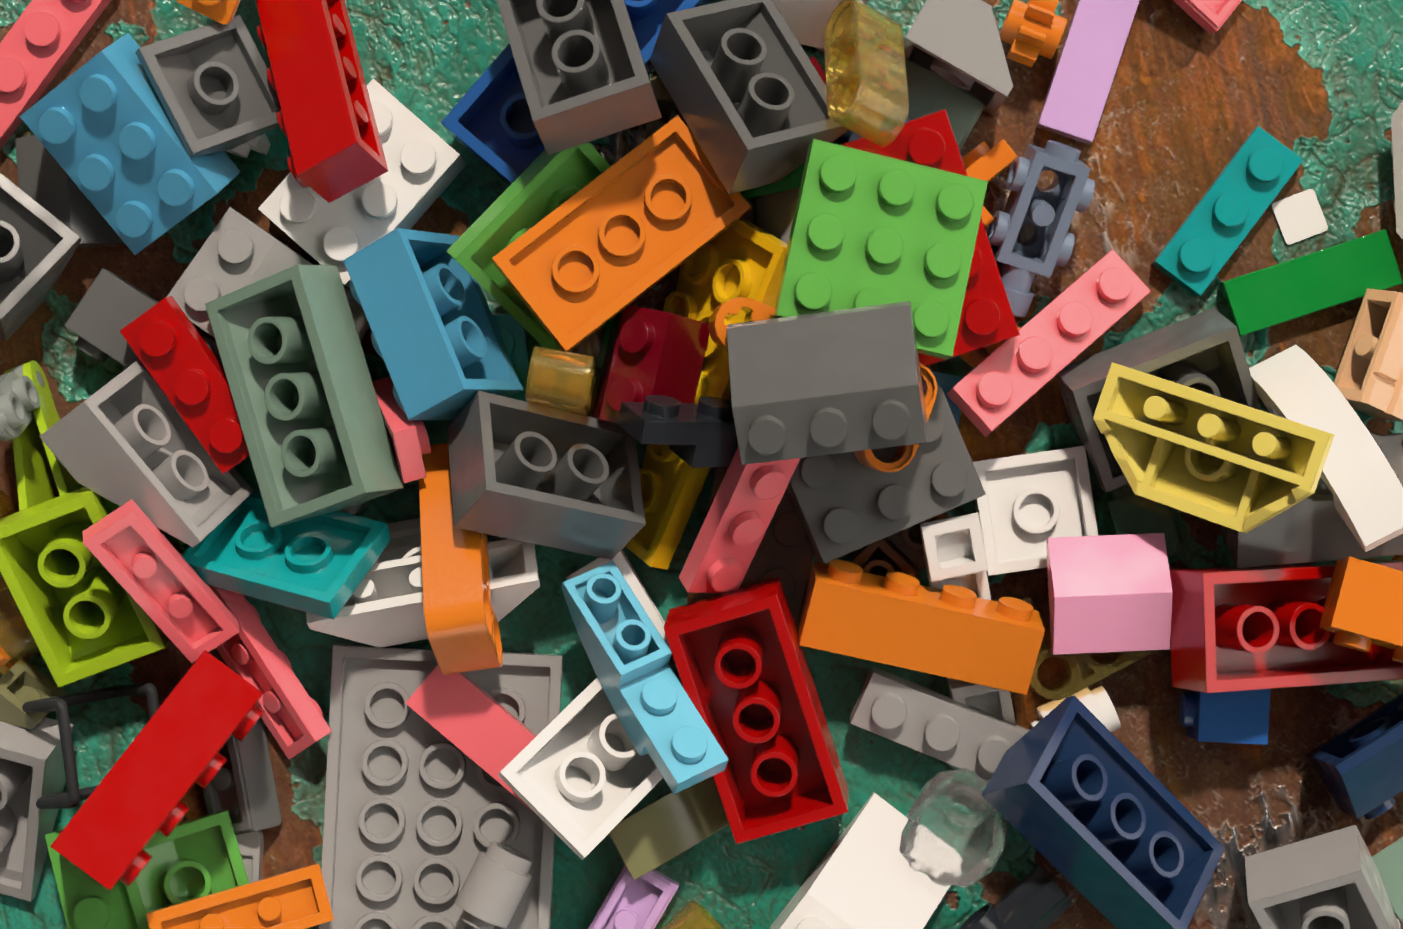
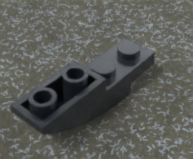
M731 394L730 400L713 396L700 397L698 404L680 403L677 399L663 395H647L644 398V402H621L618 425L640 444L669 445L668 448L692 468L730 466L738 448Z

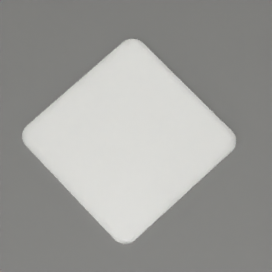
M1313 189L1305 190L1272 204L1273 212L1284 240L1288 245L1320 234L1328 229Z

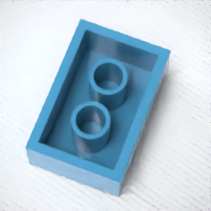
M127 33L99 52L19 117L132 253L136 255L219 193L241 171L224 151L189 158L135 53L140 46Z
M396 228L343 261L351 278V293L364 310L372 330V344L378 355L384 359L394 384V398L398 406L406 413L408 420H455L478 390L508 398L523 391L480 284L446 252L460 236Z

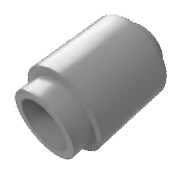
M491 841L486 852H479L455 901L456 905L464 910L460 917L461 920L476 929H494L495 926L507 928L532 878L528 871L533 860L507 845Z

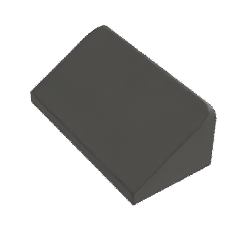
M260 718L242 742L232 735L219 752V754L227 759L226 763L206 789L203 788L208 814L228 810L232 823L240 810L242 822L232 823L235 835L255 832L281 824V814L265 727L262 718Z

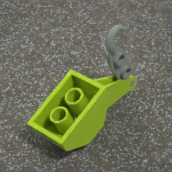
M32 360L8 369L3 375H0V439L5 442L13 441L19 512L0 518V572L59 688L164 649L168 644L169 638L83 544L82 531L120 506L79 484L68 470L57 461L53 452L39 437L60 421V417L57 413L47 378L40 365ZM48 460L60 495L58 497H55Z

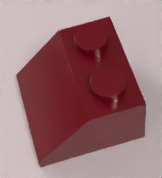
M631 305L624 308L612 320L591 417L618 423L621 402H644V398L647 395H663L677 399L680 403L694 404L709 338V324L670 312Z

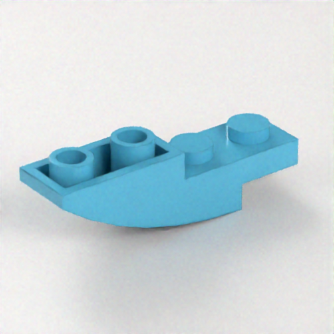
M614 561L564 581L561 589L582 645L611 706L640 757L649 753L673 794L724 771L729 759L668 665L672 652Z

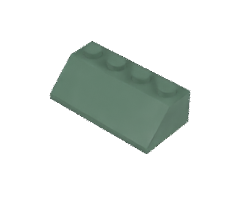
M297 264L205 303L271 528L356 506L404 488L338 266Z

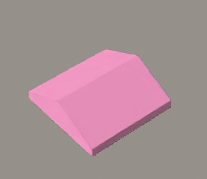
M1164 533L1046 538L1051 654L1170 649L1173 592Z

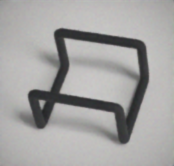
M152 683L113 686L33 700L23 704L22 709L25 713L56 711L67 792L38 798L36 801L37 808H74L80 801L88 799L97 787L92 786L79 789L67 706L116 697L146 694L149 718L151 719L160 707L158 692Z

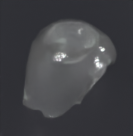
M962 768L940 771L923 786L906 816L908 820L901 833L899 848L900 853L914 871L925 874L937 885L945 887L956 885L963 888L974 884L992 872L1004 850L1007 820L982 796L989 782L988 779L979 777L972 770Z

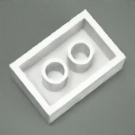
M374 79L369 82L367 89L388 172L331 203H328L312 188L300 186L290 172L258 208L321 265L338 266L342 283L350 288L351 278L343 260L396 228L411 229L467 165L458 152Z

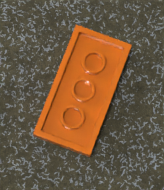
M677 115L492 258V263L566 355L749 212L751 206L740 192L730 195L727 193L696 138Z

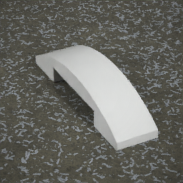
M1294 345L1250 367L1249 370L1256 393L1271 414L1335 435L1320 477L1333 494L1335 509L1364 551L1367 552L1403 534V487L1368 429L1319 365L1304 350Z
M978 513L920 524L929 587L942 589L947 584L958 585L972 590L978 598L991 600L986 572L988 564ZM946 677L950 698L1016 724L1010 691Z

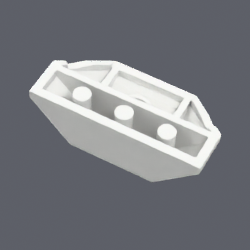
M420 518L388 523L391 541L335 619L306 612L309 629L379 648L428 639L423 606ZM487 534L491 603L499 622L540 587L535 544Z

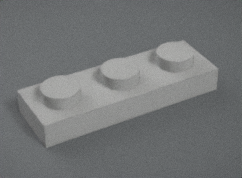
M872 666L850 715V723L987 780L991 779L1005 752L1030 731L875 666Z

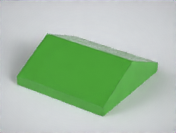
M228 810L179 822L168 837L158 831L144 849L153 856L131 886L125 885L137 929H149L146 917L147 912L249 883Z

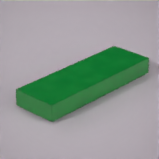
M1384 229L1221 282L1219 286L1231 322L1237 327L1239 336L1362 297L1367 288L1384 290L1402 284L1403 280L1387 231Z

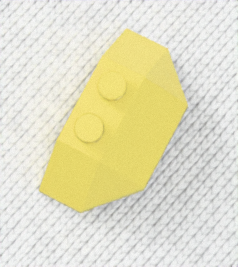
M1113 362L1111 363L1093 416L1100 432L1105 435L1113 456L1135 495L1242 533H1248L1315 493L1335 436L1334 434Z

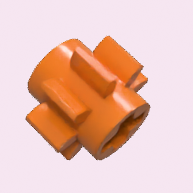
M1019 0L1012 1L999 33L1001 41L1011 45L1006 58L1029 67L1033 66L1038 55L1048 59L1053 58L1067 23L1066 18L1054 13L1059 0H1028L1027 3Z

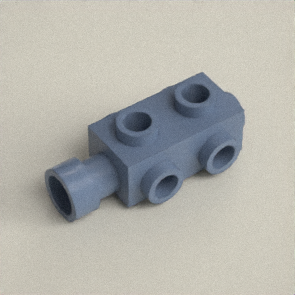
M1048 140L1045 149L1028 144L1024 156L1015 157L1006 180V189L1011 190L1003 212L999 210L993 215L995 221L989 225L987 231L995 260L1003 263L1000 276L1013 315L1027 316L1034 297V293L1030 291L1036 273L1050 278L1055 265L1064 267L1067 264L1075 240L1074 234L1068 233L1075 211L1084 213L1087 210L1094 193L1095 181L1088 178L1091 169L1084 162L1078 160L1081 151L1056 141ZM1044 170L1053 171L1054 180L1052 184L1046 188H1038L1036 185L1041 172ZM1024 224L1033 225L1034 234L1031 239L1025 242L1018 241L1017 237L1021 226Z

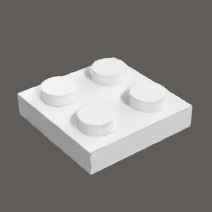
M1085 446L973 462L986 495L975 499V506L980 519L987 558V576L1047 567L1046 538L1099 536Z

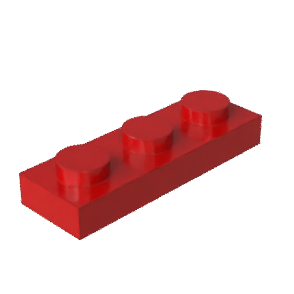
M172 296L165 297L120 330L122 336L222 474L230 471L250 457L224 367Z

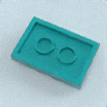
M252 488L254 491L200 543L194 547L189 546L182 555L207 585L334 620L387 547L391 538L387 523L341 511H334L271 528L261 492Z

